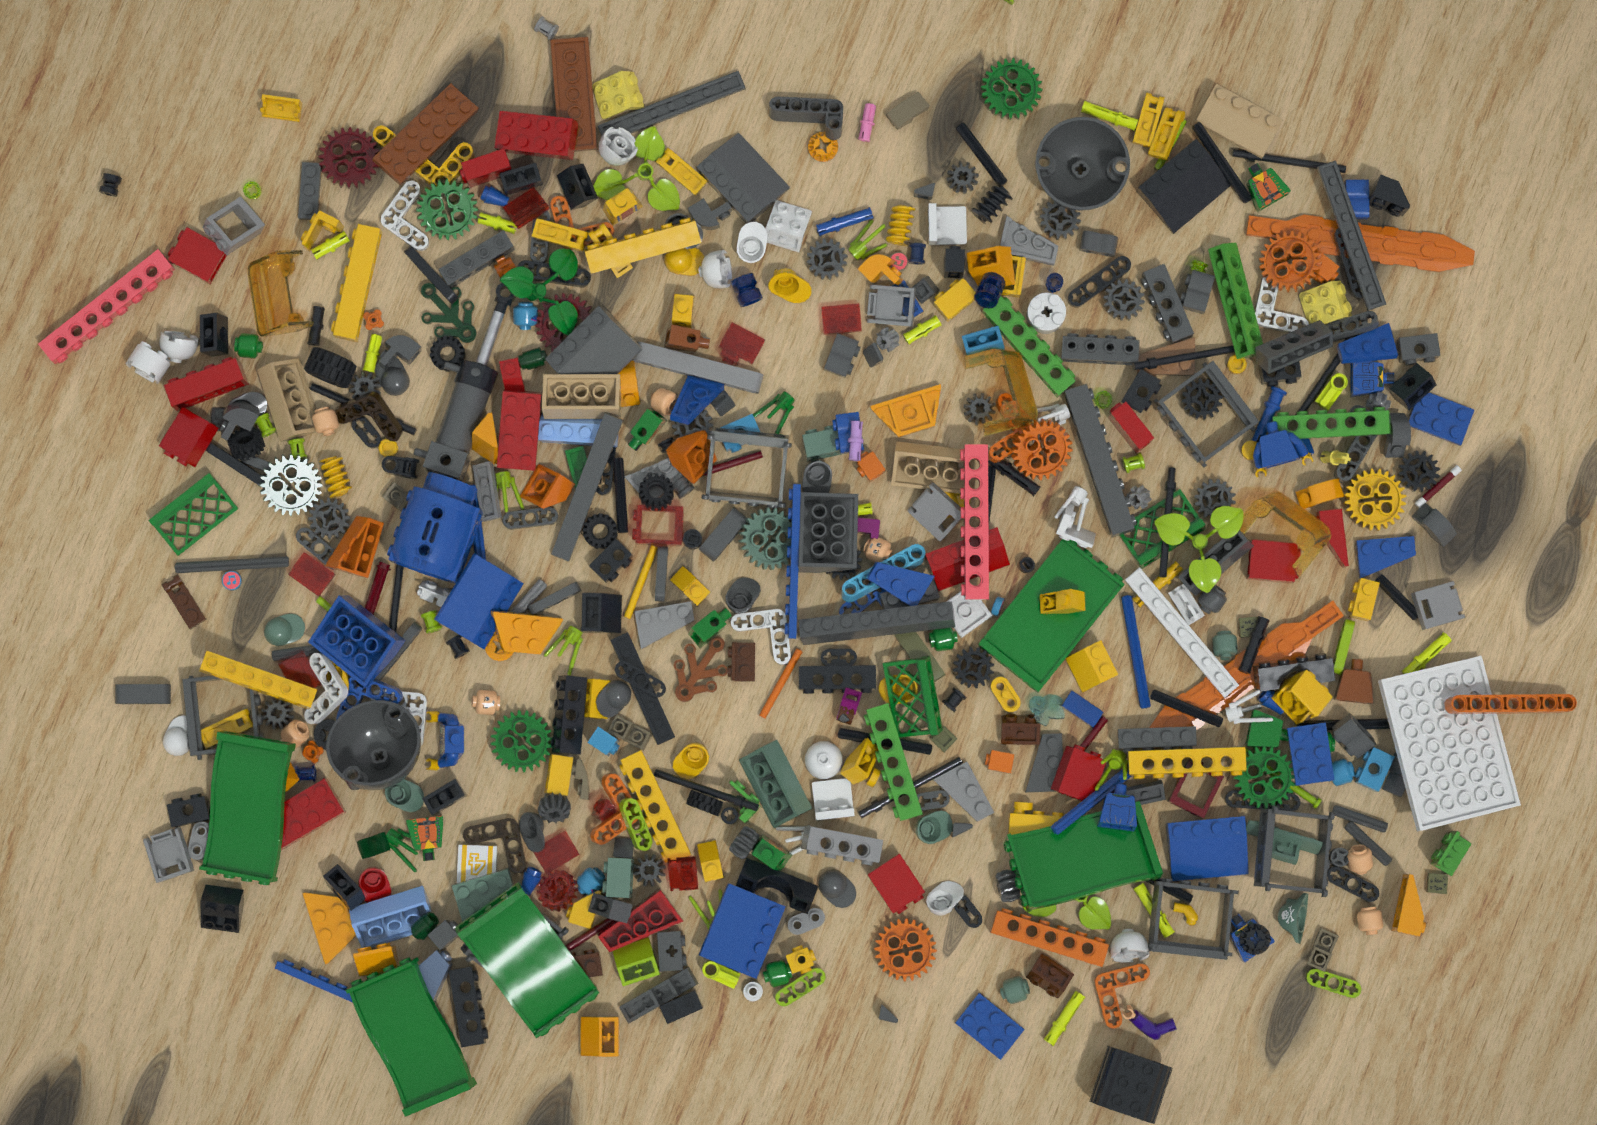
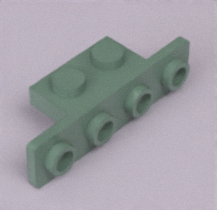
M1248 820L1246 824L1247 834L1258 837L1259 821ZM1274 826L1272 858L1296 865L1300 850L1317 855L1323 842L1315 838L1298 835L1295 832L1281 830Z

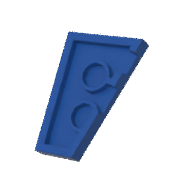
M1389 323L1341 342L1337 346L1341 364L1397 359L1398 356Z
M688 375L671 412L670 420L689 425L724 390V384Z
M1414 536L1357 540L1356 550L1359 579L1415 556Z
M875 562L866 579L908 606H916L935 576Z

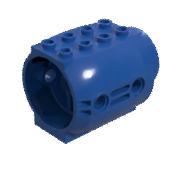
M429 472L423 488L414 486L413 491L409 490L406 498V501H408L406 509L403 508L400 519L402 520L400 526H397L393 536L395 537L394 544L390 545L387 552L389 560L394 564L456 584L464 570L483 515V511L480 508L473 506L477 488L462 481Z

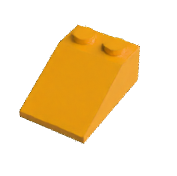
M1403 874L1391 931L1420 937V934L1425 931L1426 922H1423L1424 915L1414 876Z

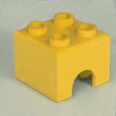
M1305 670L1287 678L1271 699L1298 725L1303 723L1310 714H1312L1310 716L1311 719L1317 717L1333 696L1329 693L1327 687L1321 685L1316 680L1312 672Z

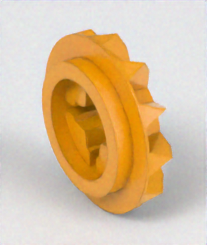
M825 131L817 132L809 140V154L817 161H829L837 154L838 142L837 140L828 139ZM820 139L824 144H829L826 147L827 153L823 149H817L820 146Z
M495 631L485 651L493 660H507L514 652L500 649L495 653L497 646L493 641H500L499 635Z

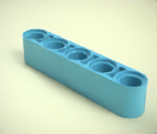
M914 544L880 563L896 566L895 563L900 561L904 564L900 568L913 570L923 563L925 549L919 544ZM919 553L921 557L914 558L911 554ZM872 567L844 582L841 591V597L844 601L854 602L880 588L872 582L870 585L862 583ZM851 588L855 593L848 594L845 590Z

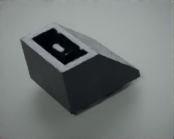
M1380 175L1375 181L1369 196V204L1374 209L1389 211V214L1392 216H1403L1409 210L1410 204L1399 181Z
M582 593L581 631L583 633L621 634L622 595Z
M206 884L200 900L201 928L239 933L244 906V890Z

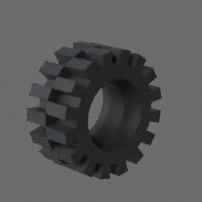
M443 336V338L439 337L436 342L432 343L430 357L436 367L440 370H445V372L450 371L444 369L446 361L440 356V352L444 347H452L455 351L454 358L447 362L461 365L465 357V349L457 338Z
M252 427L251 431L240 428V431L235 430V434H231L228 439L232 456L237 460L243 461L244 458L250 460L249 457L256 458V454L260 455V451H264L265 442L258 428Z
M655 473L654 477L650 474L648 479L646 477L643 478V482H640L639 498L642 505L645 504L647 509L651 507L652 511H655V508L661 511V507L666 509L667 504L670 505L674 498L673 484L670 482V479L668 477L665 479L663 474L659 477L658 473ZM652 487H661L664 491L663 495L659 498L651 497L649 490Z
M602 513L594 514L584 523L583 536L590 546L597 549H605L618 536L617 525L608 515ZM597 524H604L607 527L608 533L604 538L599 539L593 535V528Z
M691 790L686 804L719 816L723 801Z

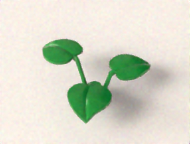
M557 249L551 253L549 266L556 273L543 283H532L533 273L528 268L521 266L509 270L501 277L500 282L517 298H528L530 301L539 300L540 302L544 301L555 304L548 309V315L552 324L567 336L572 333L578 318L574 305L568 301H563L559 304L556 300L544 298L547 291L545 285L554 280L558 275L564 281L570 280L576 275L578 261L571 249Z

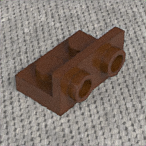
M732 642V646H728V658H732V666H728V677H731L732 682H755V643Z
M1006 714L1001 716V744L1040 745V716L1034 714H1026L1025 716Z
M595 949L583 951L584 955L576 956V952L571 953L588 977L603 976L600 952L595 953Z
M1041 953L1026 978L1033 985L1044 989L1048 995L1059 998L1074 974Z

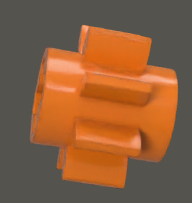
M504 255L495 259L497 264L494 265V268L500 278L509 270L516 268L511 257L505 259Z

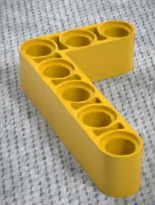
M381 125L377 126L373 131L375 141L382 148L396 136L390 129ZM386 132L387 136L385 139L380 140L378 139V134ZM460 143L440 168L427 160L414 173L430 186L431 182L437 185V181L440 178H448L449 183H452L453 179L457 180L461 175L459 169H462L461 163L474 158V150L470 144ZM463 149L470 150L468 156L463 157L460 155ZM455 163L458 165V169L453 172L449 171V166ZM424 167L432 168L431 172L427 175L422 174V169Z

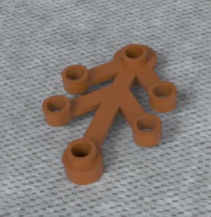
M713 637L710 640V648L698 666L695 656L696 647L693 644L685 646L684 651L688 655L691 677L688 681H686L684 673V661L676 660L674 662V668L677 671L679 680L675 694L680 701L688 702L693 698L694 694L703 692L713 693L717 690V684L714 681H709L706 685L694 686L697 680L727 675L728 669L725 665L705 670L715 653L721 652L724 649L725 643L721 637ZM714 641H719L721 643L720 647L715 648L713 646ZM688 646H692L694 648V651L692 653L687 652ZM678 662L683 663L682 669L676 668ZM724 667L726 669L725 674H720L718 672L719 668ZM710 683L715 685L714 690L708 689ZM682 689H688V695L683 696L681 694Z

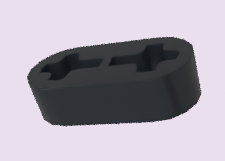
M365 417L353 420L352 428L365 445L371 449L378 448L382 438ZM358 421H365L364 427L367 429L365 432L361 428L356 429ZM368 433L373 437L377 436L376 444L368 443L370 441L367 436Z
M826 649L821 654V662L825 666H852L857 660V655L852 649ZM830 652L831 656H838V659H833L831 663H827V660L823 657L827 656V653ZM850 652L854 659L847 663L845 659H840V656H846V653Z
M963 896L961 900L967 901L965 906L968 910L965 912L962 907L958 909V903L954 906V909L966 925L971 928H977L982 924V916L969 898ZM968 912H971L973 916L978 915L979 918L976 925L975 923H969L970 917L967 914Z

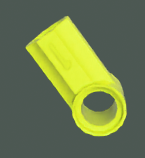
M1340 373L1333 375L1314 402L1329 411L1341 392L1346 388L1348 384L1347 377ZM1335 378L1342 380L1343 385L1341 388L1334 386L1333 381Z
M711 960L704 962L702 965V972L705 977L730 988H735L741 973ZM709 964L716 966V972L712 975L705 972V968Z

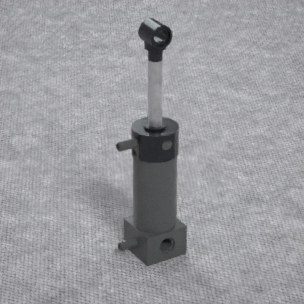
M500 283L496 288L494 301L497 303L476 362L462 360L460 366L447 361L444 364V369L456 372L457 375L454 381L455 386L435 442L431 441L428 451L419 448L414 450V455L425 458L423 467L426 471L441 474L462 482L471 460L469 453L472 447V432L480 424L489 395L492 393L498 372L488 367L487 363L507 306L510 307L516 298L512 293L508 297L501 296L502 290L508 289L503 283ZM450 458L451 463L447 466H444V460Z

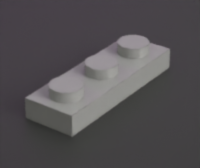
M488 461L472 465L479 508L483 511L481 521L487 522L502 518L493 463Z

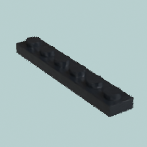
M628 632L611 639L620 662L626 661L646 672ZM624 665L623 669L626 674L630 675L628 680L631 681L632 675L637 670L633 669V671L630 672L627 670V665ZM636 675V684L643 685L646 682L645 675ZM650 680L644 689L648 690V687L653 688ZM630 684L657 745L675 738L658 698Z

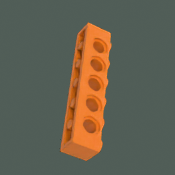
M1004 908L1001 911H996L990 933L1103 967L1109 947L1108 944H1105V939L1094 937V940L1086 938V933L1079 931L1072 934L1068 932L1069 928L1057 925V928L1049 926L1050 922L1040 919L1038 923L1033 922L1030 916L1020 914V917L1012 915L1013 911ZM1010 920L1017 921V930L1010 931L1007 925ZM1031 925L1037 930L1036 935L1033 937H1029L1026 933L1027 927ZM1048 931H1052L1055 934V940L1050 943L1045 940V934ZM1066 937H1071L1074 941L1071 948H1066L1063 944ZM1084 943L1092 945V951L1089 954H1085L1082 951Z

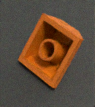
M705 430L677 438L666 449L671 465L691 483L695 484L708 470L711 442L707 439V432ZM714 453L713 464L717 461V458H716L715 453Z
M538 464L520 497L544 509L566 501L575 484L561 474Z

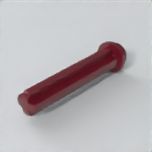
M380 561L376 565L378 567L365 605V608L373 615L388 570L391 571L389 564Z

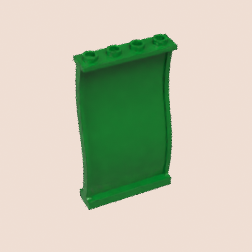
M1062 539L978 644L980 648L984 651L986 650L990 656L1037 693L1125 585L1122 582L1124 579L1115 572L1114 574L1110 573L1107 570L1109 567L1100 560L1096 562L1092 558L1093 554L1085 548L1081 550L1077 546V542L1073 540L1067 541ZM1068 589L1085 592V611L1067 614H1041L1040 594Z
M229 731L217 732L216 740H218L211 781L209 832L203 863L199 866V870L206 871L208 875L220 873L223 874L224 878L234 879L235 877H241V881L252 882V880H256L260 885H270L271 882L278 881L276 874L283 839L286 782L291 755L295 751L296 743Z
M1140 801L1135 802L1137 827L1134 832L1097 827L1101 811L1081 816L1059 835L1052 832L1051 826L1019 834H1007L1005 841H1003L1004 850L1006 853H1009V866L1011 871L1015 872V885L1021 891L1020 901L1022 906L1026 907L1027 912L1073 901L1131 883L1160 879L1163 871Z
M519 882L455 927L457 935L478 959L536 1039L539 1036L546 1035L550 1028L561 1024L567 1016L578 1012L582 1005L593 1001L600 993L597 986L588 977Z
M410 957L399 961L400 965L396 967L391 964L383 968L384 972L380 974L376 971L367 975V979L364 981L361 978L350 983V988L345 990L347 994H350L355 1010L369 1039L393 1079L403 1104L402 1112L405 1117L468 1091L477 1085L475 1078L471 1077L467 1063L454 1035L428 991L418 966V957L412 960Z

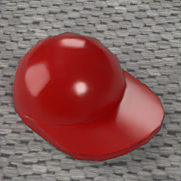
M368 867L362 871L359 877V887L366 898V903L391 896V887L382 869Z

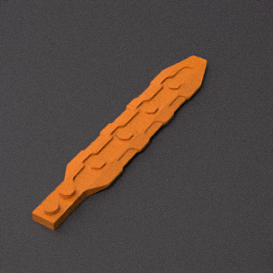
M1305 214L1288 221L1250 215L1248 217L1247 236L1277 240L1276 234L1283 237L1284 231L1287 233V236H1290L1291 231L1294 232L1295 236L1301 232L1302 238L1308 235L1309 241L1314 240V246L1319 248V251L1316 253L1339 256L1334 240V233L1338 229L1335 220ZM1358 222L1371 261L1392 266L1397 264L1417 267L1420 270L1434 272L1473 265L1475 251L1443 234L1418 233L1399 230L1395 227L1363 225ZM1296 248L1295 250H1297L1298 252H1302L1303 249ZM1345 249L1344 252H1343V254H1344V256H1345L1346 258L1349 259V257H1348V255H1347V252H1346V249Z
M1331 601L1302 622L1281 624L1266 635L1259 647L1253 666H1258L1259 662L1270 661V664L1278 663L1277 660L1289 659V661L1296 660V657L1304 656L1312 638L1344 615L1335 602ZM1246 649L1236 655L1235 659L1223 666L1239 684L1225 698L1207 677H1204L1203 681L1186 693H1181L1176 698L1215 715L1229 707L1230 703L1236 702V700L1255 688L1253 666L1250 674H1245L1238 670ZM1165 705L1149 728L1196 726L1197 730L1205 725V722Z

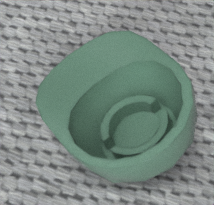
M285 614L268 621L265 625L264 636L271 645L284 646L298 641L304 635L305 623L296 614Z
M405 779L385 789L384 792L386 801L390 805L406 812H416L422 807L424 802L422 800L424 797L422 789Z
M942 810L923 816L916 823V836L927 844H934L944 840L952 832V819L947 812Z

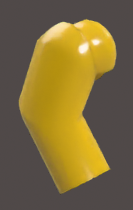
M1174 902L1173 911L1184 913L1187 918L1186 923L1190 926L1195 925L1198 915L1193 907Z

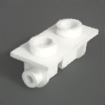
M424 580L419 585L417 595L430 603H433L436 597L438 598L436 605L442 607L451 589H443L433 581Z
M1184 584L1168 593L1188 625L1205 616Z

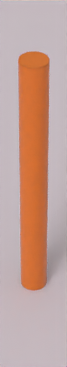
M795 649L762 708L759 716L766 719L803 653L801 650Z

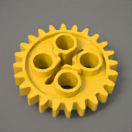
M1372 468L1369 474H1367L1364 470L1362 471L1363 477L1359 474L1355 475L1357 481L1351 479L1350 483L1352 486L1346 487L1349 493L1344 494V497L1348 498V500L1343 504L1349 505V508L1345 511L1352 512L1349 518H1356L1355 525L1362 522V529L1366 525H1368L1369 531L1374 526L1379 531L1381 525L1384 529H1387V522L1394 525L1393 518L1396 520L1400 519L1397 513H1404V510L1400 507L1406 505L1402 499L1407 496L1401 494L1405 488L1398 487L1401 481H1393L1395 475L1390 478L1388 477L1389 471L1381 474V469H1378L1374 473ZM1381 484L1388 488L1387 494H1382L1379 491ZM1362 486L1367 487L1369 490L1368 496H1363L1360 493ZM1374 495L1375 498L1392 497L1391 500H1380L1376 504L1374 501L1358 502L1360 499H1371ZM1383 503L1390 506L1389 513L1382 511L1381 505ZM1364 505L1371 508L1370 515H1365L1362 512Z

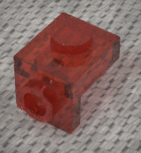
M600 798L594 804L591 815L603 822L616 813L617 810L608 799ZM616 819L612 821L611 827L614 825Z

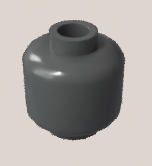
M1214 585L1209 593L1202 592L1198 598L1199 603L1202 605L1200 609L1207 614L1211 612L1219 613L1227 601L1226 592Z

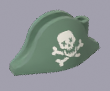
M1303 893L1298 899L1287 898L1286 904L1278 912L1280 926L1290 932L1298 944H1301L1305 927L1309 895L1307 893Z

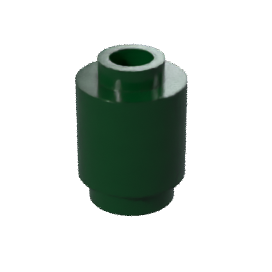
M538 347L518 355L522 370H531L546 365L545 358H547L545 349L541 350Z
M432 912L424 913L411 925L412 935L416 939L425 940L428 934L438 926V917Z

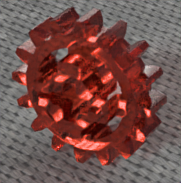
M555 869L554 873L549 871V877L543 876L544 882L538 884L541 886V889L537 890V893L541 894L538 900L542 902L543 907L550 911L560 912L561 908L567 910V904L573 905L572 898H577L574 895V892L578 891V888L574 887L577 881L573 879V875L565 870Z

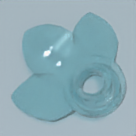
M1049 694L1044 697L1034 696L1030 699L1029 708L1034 713L1035 720L1038 723L1047 726L1050 719L1065 718L1064 710L1060 706L1063 703L1061 697Z

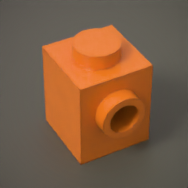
M1321 253V258L1317 259L1322 263V265L1317 266L1320 269V273L1314 272L1317 278L1314 280L1320 284H1325L1329 280H1335L1339 275L1337 270L1340 266Z
M873 451L870 453L864 452L861 454V461H857L858 467L856 470L862 478L865 476L869 482H872L886 472V469Z
M991 750L990 754H986L985 765H988L987 770L1011 774L1014 754Z

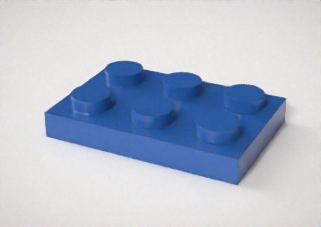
M1428 393L1413 407L1409 423L1411 428L1461 446L1474 409Z
M1326 723L1287 728L1295 786L1335 780Z
M980 993L977 994L955 1022V1024L1000 1060L1025 1030Z

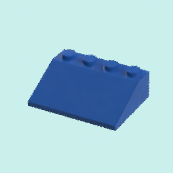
M474 553L434 620L480 648L485 649L496 631L491 610L507 612L524 583Z
M339 595L308 643L363 687L367 688L396 656L406 640L349 595Z
M1245 816L1166 823L1170 872L1173 881L1249 874Z
M728 883L699 956L757 979L786 906Z

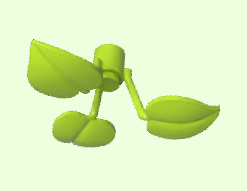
M655 126L647 128L635 139L636 142L634 144L638 149L635 156L644 158V163L639 166L634 175L622 181L620 172L614 169H607L600 173L593 185L598 197L609 200L626 188L623 184L638 177L642 181L649 180L653 188L648 192V202L654 209L659 211L679 209L680 198L676 186L667 179H660L655 185L652 177L653 167L647 162V159L656 161L658 158H661L665 151L663 139Z
M1230 506L1216 508L1210 517L1211 525L1215 529L1206 536L1203 534L1192 536L1186 532L1190 527V522L1185 516L1177 513L1163 515L1157 518L1154 524L1160 538L1166 544L1178 545L1183 542L1185 536L1192 540V546L1194 549L1199 550L1201 560H1193L1190 563L1189 575L1197 588L1205 593H1209L1221 577V566L1212 558L1205 560L1203 549L1208 544V538L1217 531L1223 539L1235 536L1242 526L1244 515L1241 508Z
M1088 896L1074 900L1083 902L1085 905L1079 910V920L1083 926L1089 929H1110L1111 915L1103 899L1094 896L1087 902ZM1056 905L1034 909L1028 913L1038 917H1047L1055 912Z

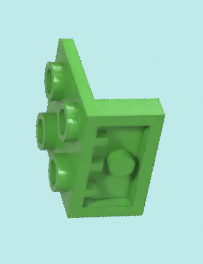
M732 780L729 782L748 801L757 804L760 802L752 793L750 795L745 793L746 787L738 780L735 783ZM743 807L739 812L741 814L739 819L746 824L757 811Z
M1458 831L1446 833L1441 840L1443 845L1439 850L1436 849L1431 856L1433 860L1431 865L1449 876L1454 874L1472 844L1459 836L1460 832Z

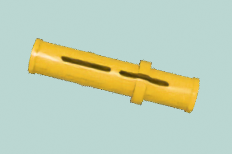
M1174 561L1167 568V577L1162 578L1158 576L1152 583L1158 590H1161L1166 584L1169 585L1171 580L1183 571V568ZM1137 595L1132 598L1139 608L1144 605Z

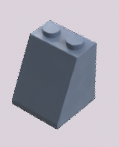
M436 950L419 965L422 977L434 1003L453 965L451 962L452 957L446 950Z

